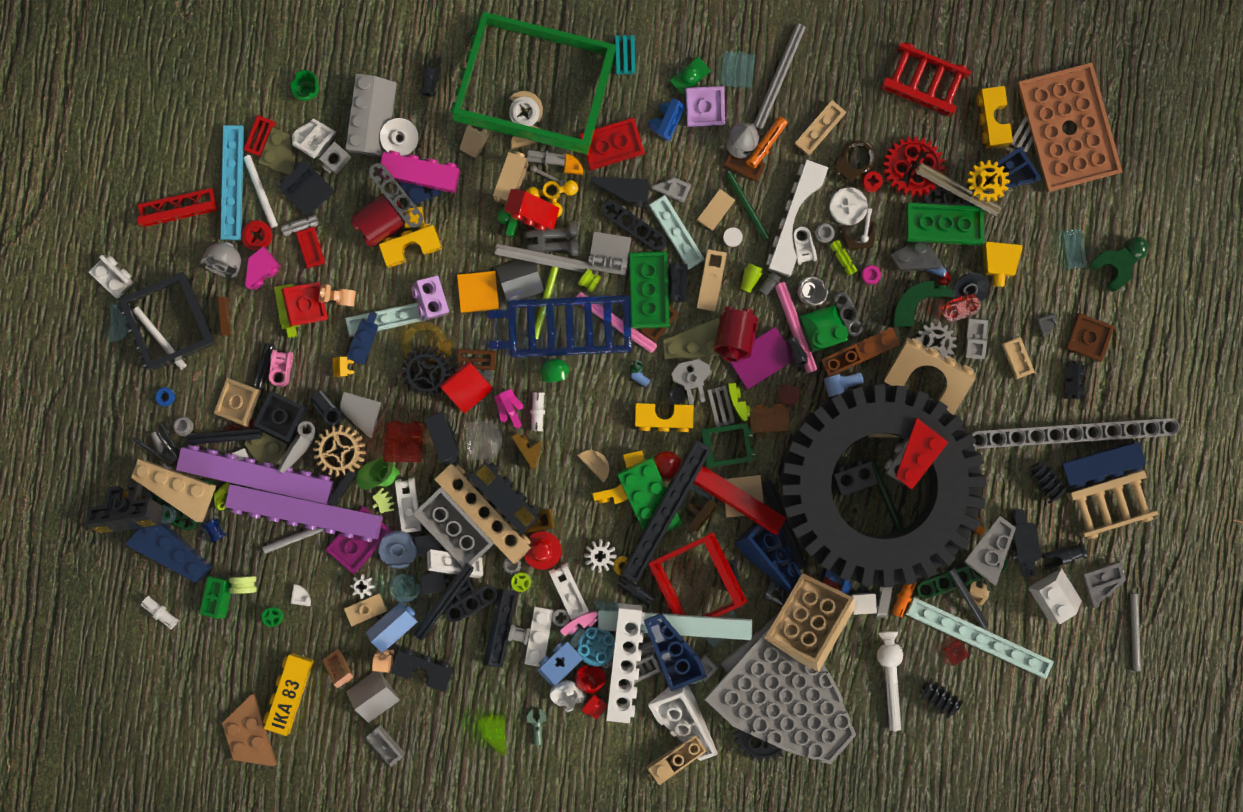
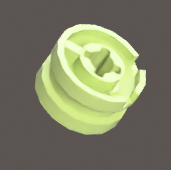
M256 576L230 577L229 583H231V588H229V593L257 592V587L255 586Z

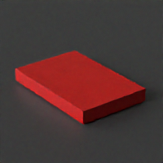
M634 117L594 130L588 155L585 154L590 171L645 155ZM580 133V134H579L580 139H582V140H583L584 133Z

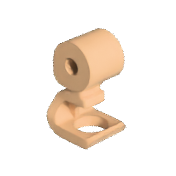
M321 284L318 302L334 300L336 305L354 307L356 291L347 289L335 291L331 290L330 285Z
M377 649V654H374L372 671L389 673L394 662V650L387 649L382 653Z

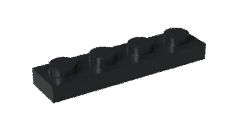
M498 589L483 663L485 666L503 667L518 593L516 591Z

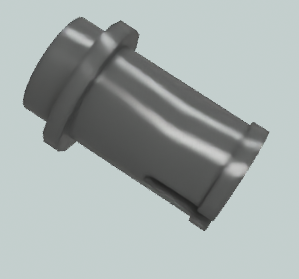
M773 271L767 274L768 277L758 288L766 296H768L777 283H780L779 280L781 278Z

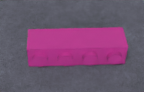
M389 150V153L383 152L381 164L387 168L396 181L456 193L460 170L456 167V164L445 162V165L438 164L437 160L427 158L426 161L419 160L418 156L408 154L407 157L400 156L399 152ZM380 168L378 175L381 178L390 179L388 175L386 177L382 175L383 169Z

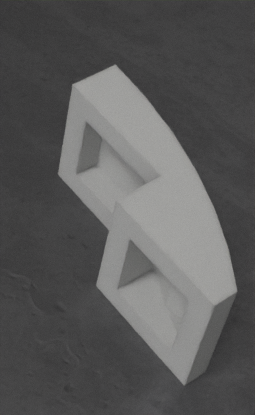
M968 318L965 345L966 358L985 359L987 319Z

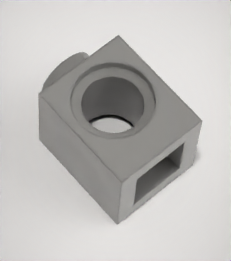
M333 142L319 159L323 162L321 166L327 172L331 173L333 171L337 174L351 159V156L337 143ZM337 155L339 157L338 162L331 164L330 158Z

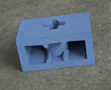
M560 642L552 650L554 654L550 658L545 656L538 663L540 667L537 671L552 687L556 686L583 659L568 642L563 645ZM561 659V660H562V662L560 663L561 666L556 667V666H555V664L557 663L556 660Z

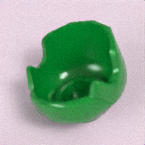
M309 70L296 72L295 79L290 82L292 95L301 101L307 102L315 98L320 89L316 75Z
M557 358L546 361L540 369L541 380L545 383L564 380L567 378V373L570 374L568 364L564 360Z

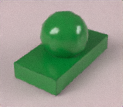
M698 57L673 77L670 83L683 96L686 93V88L694 87L710 74L711 70Z
M505 206L501 207L497 212V220L503 225H508L506 237L514 238L519 220L511 218V215L504 211Z

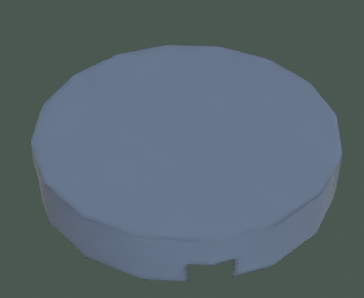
M404 531L387 533L379 544L378 553L381 560L392 568L401 569L409 566L417 555L415 539Z

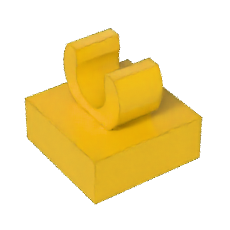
M347 357L333 358V377H345L353 374L354 371L348 370L347 365L354 363V361L347 360Z

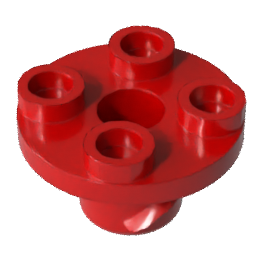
M539 531L530 535L528 539L531 541L529 545L532 549L524 555L527 563L539 570H546L556 565L562 553L558 538L547 531Z

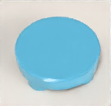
M590 627L580 636L577 645L578 653L586 664L598 667L609 663L613 659L615 639L609 631L599 629L598 627Z

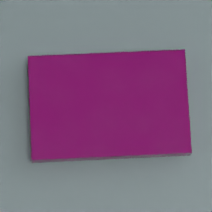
M774 327L755 339L750 358L740 359L738 362H730V364L748 390L788 365L790 358L786 342L777 328Z
M364 506L359 510V512L372 514ZM382 522L379 538L372 539V542L361 540L359 535H354L353 538L345 537L340 532L325 550L355 575L379 547L382 538L387 533L392 532V530Z

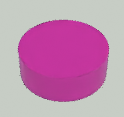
M869 265L862 270L861 278L864 283L873 285L880 280L881 272L878 267Z

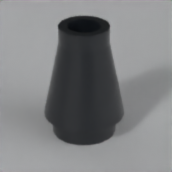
M797 338L787 340L786 344L790 363L795 368L807 364L808 355L797 341Z

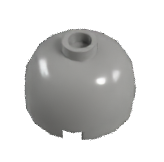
M215 243L206 249L202 256L201 264L205 263V268L214 274L223 277L226 274H232L230 278H234L240 269L241 256L231 243Z

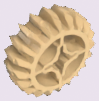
M343 425L339 426L338 431L336 426H332V432L329 429H325L326 436L319 434V437L323 440L315 441L320 447L313 448V451H319V454L315 455L314 459L321 458L317 465L324 464L322 471L325 472L329 468L328 475H332L335 471L336 477H340L341 471L344 476L347 474V470L355 472L353 466L356 468L361 467L357 461L364 462V459L359 457L360 454H366V451H360L361 447H365V443H358L363 439L362 436L355 438L358 432L354 430L350 434L351 427H347L344 431ZM339 435L348 437L353 445L345 446L340 440ZM333 437V447L325 452L327 442ZM339 445L340 448L348 449L341 452V457H339V454L332 453L338 450ZM355 450L353 459L346 465V455ZM326 457H336L340 467L329 463Z

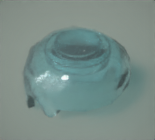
M404 574L395 576L389 585L391 596L401 603L414 600L420 593L421 588L420 583H416L413 576H406Z

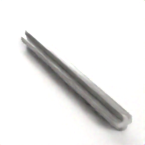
M797 23L753 124L757 129L762 130L805 31L806 27L802 24Z

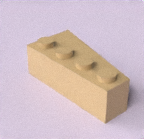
M139 459L131 477L196 522L204 521L216 485Z

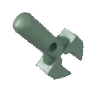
M533 708L527 715V723L533 725L534 745L536 746L542 745L541 724L547 721L546 714L541 708H539L540 718L538 721L533 717Z

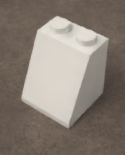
M1062 568L1029 587L1030 592L1048 621L1061 624L1076 615L1082 602Z

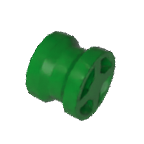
M278 607L268 608L262 614V621L268 627L279 625L284 618L283 611Z

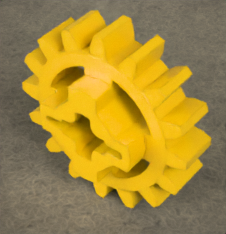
M990 160L986 161V165L981 161L979 162V167L976 165L972 167L974 172L970 171L968 173V176L971 177V179L966 181V183L971 184L968 191L973 190L972 197L979 196V202L983 198H985L986 203H989L990 199L995 202L998 200L997 196L1000 198L1004 196L1002 191L1006 192L1009 189L1005 186L1010 183V180L1005 179L1009 173H1003L1002 171L1005 167H997V161L993 165H991ZM984 169L993 170V172H987ZM993 176V178H992L991 181H990V184L985 185V186L983 187V185L985 184L986 180H987L988 178H991V177ZM983 191H989L990 193H993V194H986V193H983Z

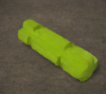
M836 240L831 243L830 247L833 252H836L835 255L842 267H845L846 274L850 276L857 269L854 264H851L852 260L846 250L842 248L841 242Z

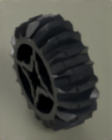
M421 345L419 350L415 347L412 350L413 353L409 352L407 354L408 358L403 360L405 365L401 367V370L405 372L402 374V377L408 378L405 384L411 383L410 390L416 388V394H419L421 391H423L424 396H427L428 392L431 396H434L435 392L440 394L442 392L440 385L454 373L452 370H449L453 367V364H447L450 357H443L445 351L438 353L439 347H436L434 350H432L431 345H428L426 349L424 345ZM424 357L432 358L435 362H430ZM415 360H417L419 371L416 374L413 371ZM439 367L442 370L440 381L437 380L436 370ZM425 368L426 370L427 368L432 369L430 373H422ZM420 379H425L429 384L421 382Z

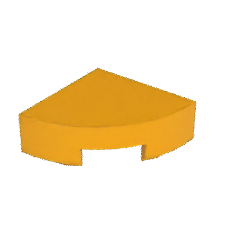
M565 154L564 174L583 175V168L580 162L574 156Z

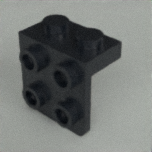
M306 161L297 163L293 168L294 171L289 176L285 175L279 181L280 185L277 187L306 216H310L334 193V190Z

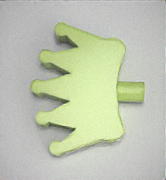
M381 488L373 496V499L376 501V504L372 505L373 508L379 507L380 513L394 511L393 508L389 509L391 505H394V502L387 503L393 497L385 498L389 492L381 494L384 488Z

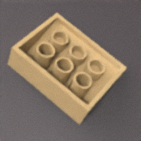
M802 573L765 639L800 663L819 672L856 607L853 597Z

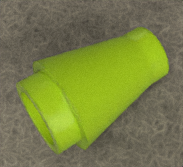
M748 263L747 267L744 268L740 289L751 293L762 275V268Z

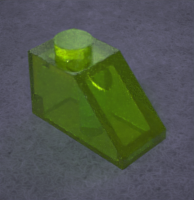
M482 715L481 720H478V732H482V738L502 756L506 755V715Z

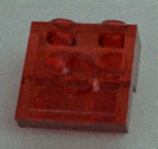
M398 420L386 423L383 462L422 463L425 424L416 420L410 423H401Z

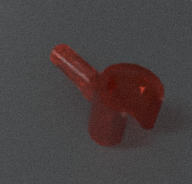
M250 419L248 426L241 424L227 426V430L253 428L254 419Z

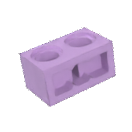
M439 276L418 280L412 284V295L417 300V311L423 321L442 317L449 313ZM423 286H427L429 288V294H426L423 291ZM428 304H432L435 307V312H431L428 309Z

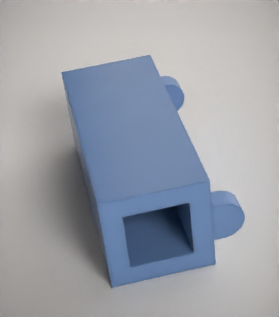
M399 602L366 632L370 642L383 653L417 623L414 617L415 611L409 605L406 606L404 603Z

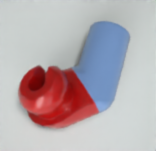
M944 267L940 270H937V268L926 270L940 277L939 285L948 286L949 282H951V276Z

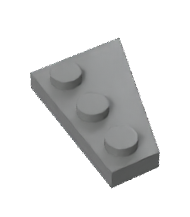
M999 516L964 562L996 586L1016 528Z

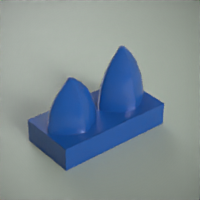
M674 98L672 101L659 105L664 118H655L648 121L649 127L667 141H670L685 109V106Z

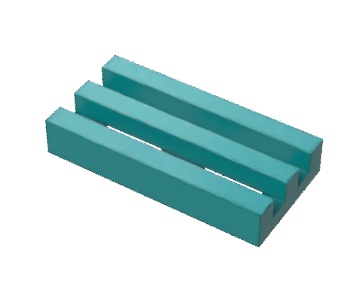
M634 35L615 36L616 74H636ZM619 41H623L624 70H620ZM627 41H631L632 70H628Z

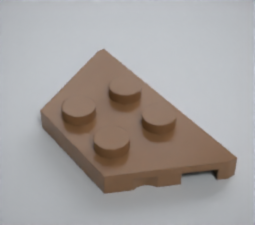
M254 693L222 723L233 760L275 766L277 765L267 730L264 729L265 724L263 723V717Z

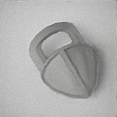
M744 122L737 123L732 127L726 143L727 150L732 156L742 159L749 157L753 153L759 141L756 126Z

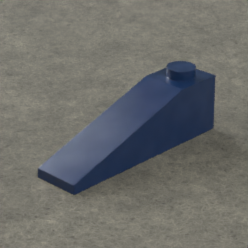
M755 523L739 537L735 545L748 560L791 594L801 577V572L797 564L790 557V549L788 545L785 546L781 537L783 535L781 529L775 535Z

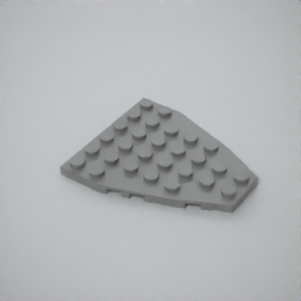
M771 624L704 700L733 727L787 752L831 764L856 736L854 728L850 723L849 714L844 707L841 693L824 664L818 672L800 663L767 641L765 636L770 630Z

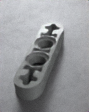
M379 163L372 165L369 175L409 226H420L423 222L421 212L387 168ZM375 167L383 169L381 173L384 177L387 175L390 177L382 185L379 184V181H382L379 176L373 175ZM388 182H393L396 190L389 194L385 191V185ZM399 198L407 199L408 205L405 209H400L397 206ZM411 206L414 208V210H411L413 215H419V222L417 224L415 222L410 223L411 217L408 213L406 216L403 214Z

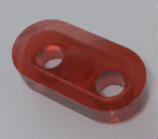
M967 295L947 302L942 308V314L948 321H957L976 314L981 308V302L976 296Z

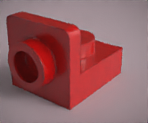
M593 693L582 706L581 711L586 715L590 714L594 719H598L608 707V704Z

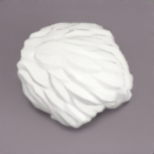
M570 680L562 681L553 686L549 694L553 703L558 706L567 707L565 709L566 712L572 711L576 703H583L586 698L584 691L580 690L577 684Z

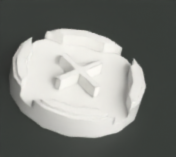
M843 188L833 195L829 209L831 216L836 222L851 226L859 223L865 217L868 204L866 197L858 189Z

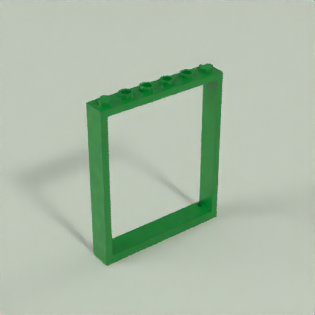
M483 11L481 18H478L475 29H478L477 33L472 35L470 44L472 50L468 51L465 62H467V67L463 68L460 79H462V83L456 89L455 96H458L457 100L452 102L450 113H453V121L588 155L615 57L616 45ZM486 25L606 55L583 140L462 109Z

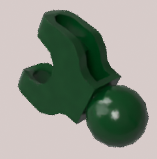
M1132 237L1118 251L1109 250L1101 252L1089 263V267L1092 270H1096L1103 265L1111 266L1115 274L1112 281L1108 284V289L1111 292L1117 291L1130 281L1133 265L1137 260L1146 257L1149 245L1142 237Z

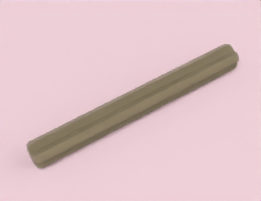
M923 163L917 166V174L994 216L1000 213L1001 206L990 200L989 203H986L985 198L979 202V196L972 197L973 190L968 191L967 187Z

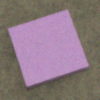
M724 86L686 88L687 127L725 125Z

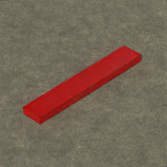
M702 466L693 482L775 535H777L786 520V517L704 466Z

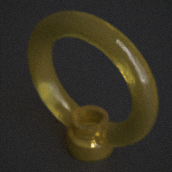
M429 322L417 323L411 326L403 337L402 349L406 358H408L407 354L411 352L410 340L420 330H429L437 335L440 341L438 353L445 351L443 357L452 354L453 341L447 340L444 332L435 324ZM415 360L413 365L418 367V362Z

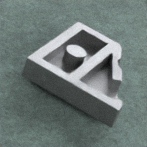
M913 242L891 254V259L900 273L913 270L925 271V269L937 268V270L943 269L942 263L928 242Z
M1120 561L1082 573L1090 602L1094 609L1100 606L1099 603L1106 596L1109 597L1116 587H1119L1126 581Z

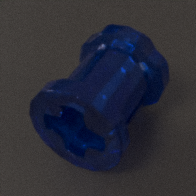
M218 518L202 526L203 529L207 530L211 543L227 535L222 531Z

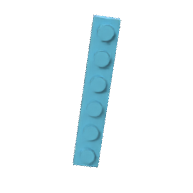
M223 125L221 240L241 241L243 126Z

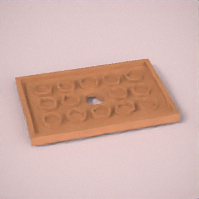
M1092 63L1017 83L1047 193L1122 173ZM1070 121L1076 125V132L1073 135H1067L1063 132L1062 125L1064 122Z

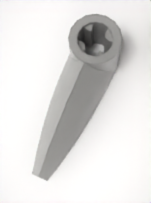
M304 421L298 425V434L288 447L278 468L280 473L283 474L313 443L315 427L311 422Z

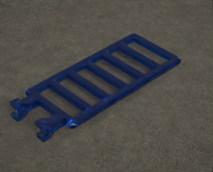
M628 295L510 300L507 303L508 310L488 311V319L508 318L509 340L490 341V349L509 348L510 356L513 358L629 353L632 351L630 297ZM611 303H622L624 345L613 346ZM592 304H603L605 346L593 345ZM565 305L567 348H555L553 306ZM573 305H584L586 347H574ZM546 306L547 349H536L534 307ZM527 307L529 349L517 350L515 308Z

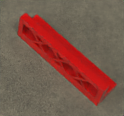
M210 188L137 204L140 214L137 220L140 226L148 227L216 212L218 208L214 190ZM210 194L211 201L198 202L202 195ZM189 198L194 201L190 206L180 207L184 199ZM170 202L175 205L172 210H161L165 203ZM153 207L156 209V212L145 215L144 208Z

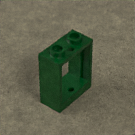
M747 423L702 429V443L711 448L710 433L742 429L746 457L714 462L711 450L705 461L706 468L753 461L752 457H755L754 445H750L749 439L753 438L751 426L748 427Z

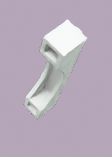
M806 160L804 165H800L797 175H800L798 183L794 182L791 193H794L792 201L788 200L785 211H788L787 216L781 219L779 229H782L780 236H775L772 245L775 247L774 253L769 254L766 262L769 265V271L786 277L791 276L797 259L792 239L795 216L804 200L821 188L828 167Z

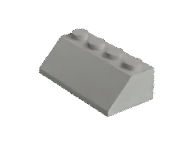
M356 73L346 143L348 153L382 157L383 152H386L380 141V132L382 127L392 120L397 87L396 82L377 76Z
M442 487L413 513L462 567L465 563L474 564L494 545L492 540Z

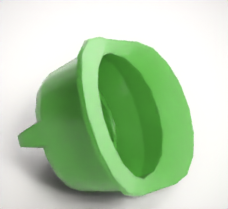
M384 455L364 465L357 474L356 482L364 490L376 486L387 487L394 482L400 471L394 465L393 458L389 455Z

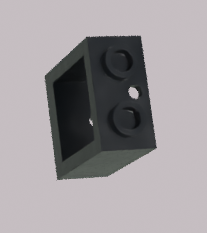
M441 412L424 418L440 462L446 463V465L458 462V457L462 455L447 414Z

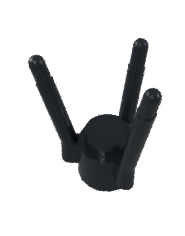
M162 423L159 426L167 441L159 431H156V434L166 447L161 452L163 456L137 438H133L134 442L157 457L163 464L167 462L171 465L179 458L180 450L175 446Z

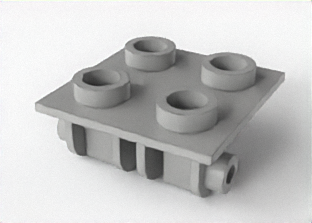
M594 232L588 269L626 275L631 237Z

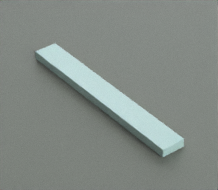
M912 597L905 614L1045 679L1054 663L1052 660L915 597Z
M599 610L598 628L616 631L618 611ZM646 613L645 619L660 613ZM663 614L682 636L752 639V619ZM627 623L625 627L632 630L636 625L634 623ZM641 624L640 631L648 633L645 624Z

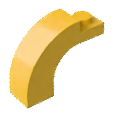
M642 451L623 455L626 468L644 460ZM621 484L613 489L593 493L594 501L598 500L599 504L609 502L610 497L614 498L615 504L628 499Z

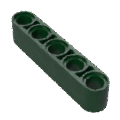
M1006 559L1004 560V565L1001 569V572H1003L1007 568ZM967 564L955 568L957 573L960 571L964 572L965 578L962 581L965 585L984 579L982 575H976L974 569ZM948 571L918 581L914 590L916 595L927 599L956 589L957 586ZM941 578L947 580L944 588H940L938 585ZM927 584L929 591L922 595L920 588L922 585Z

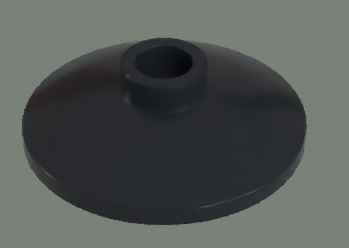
M975 272L961 276L952 288L953 300L961 307L978 305L986 298L989 292L988 280L982 274Z

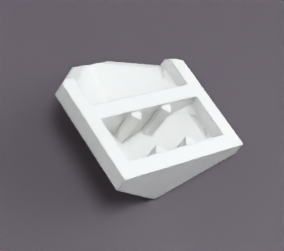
M312 119L309 123L298 127L292 134V145L309 156L316 158L326 151L336 132L319 121Z

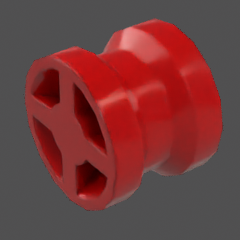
M875 171L867 173L862 179L863 189L870 193L877 191L883 183L882 176Z

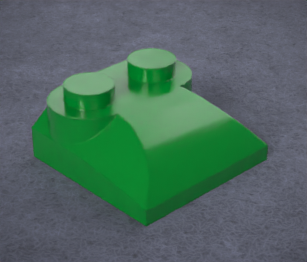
M835 305L799 316L811 353L848 341V330L842 324Z

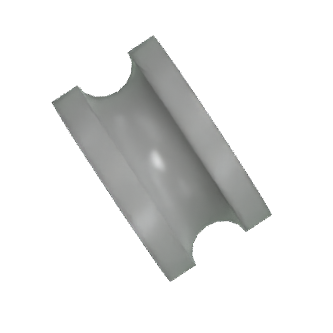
M557 609L552 616L554 624L560 627L565 626L570 618L565 609ZM559 612L564 613L563 616L566 615L563 623H559V620L556 621L555 617L559 615Z

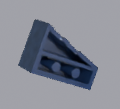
M1021 147L997 161V167L1004 166L1005 168L1002 172L1009 173L1005 177V179L1010 180V183L1005 185L1009 189L1036 183L1042 179ZM985 169L987 172H993V170ZM992 176L991 178H988V179L986 180V182H985V184L983 185V187H984L985 185L990 184V181H991V179L993 178V176ZM983 191V193H986V194H993V193H990L989 191Z

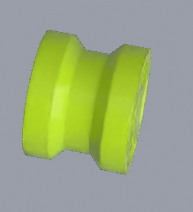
M588 269L578 284L585 286L591 293L601 277L594 275L592 270Z
M524 572L516 573L511 580L512 588L518 592L526 591L531 584L530 576Z

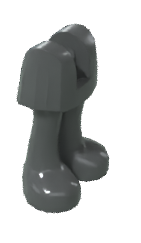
M576 220L569 221L566 227L560 229L540 231L531 228L524 231V239L538 238V244L527 245L525 249L542 253L568 251L572 256H579L578 239L546 243V239L578 238Z

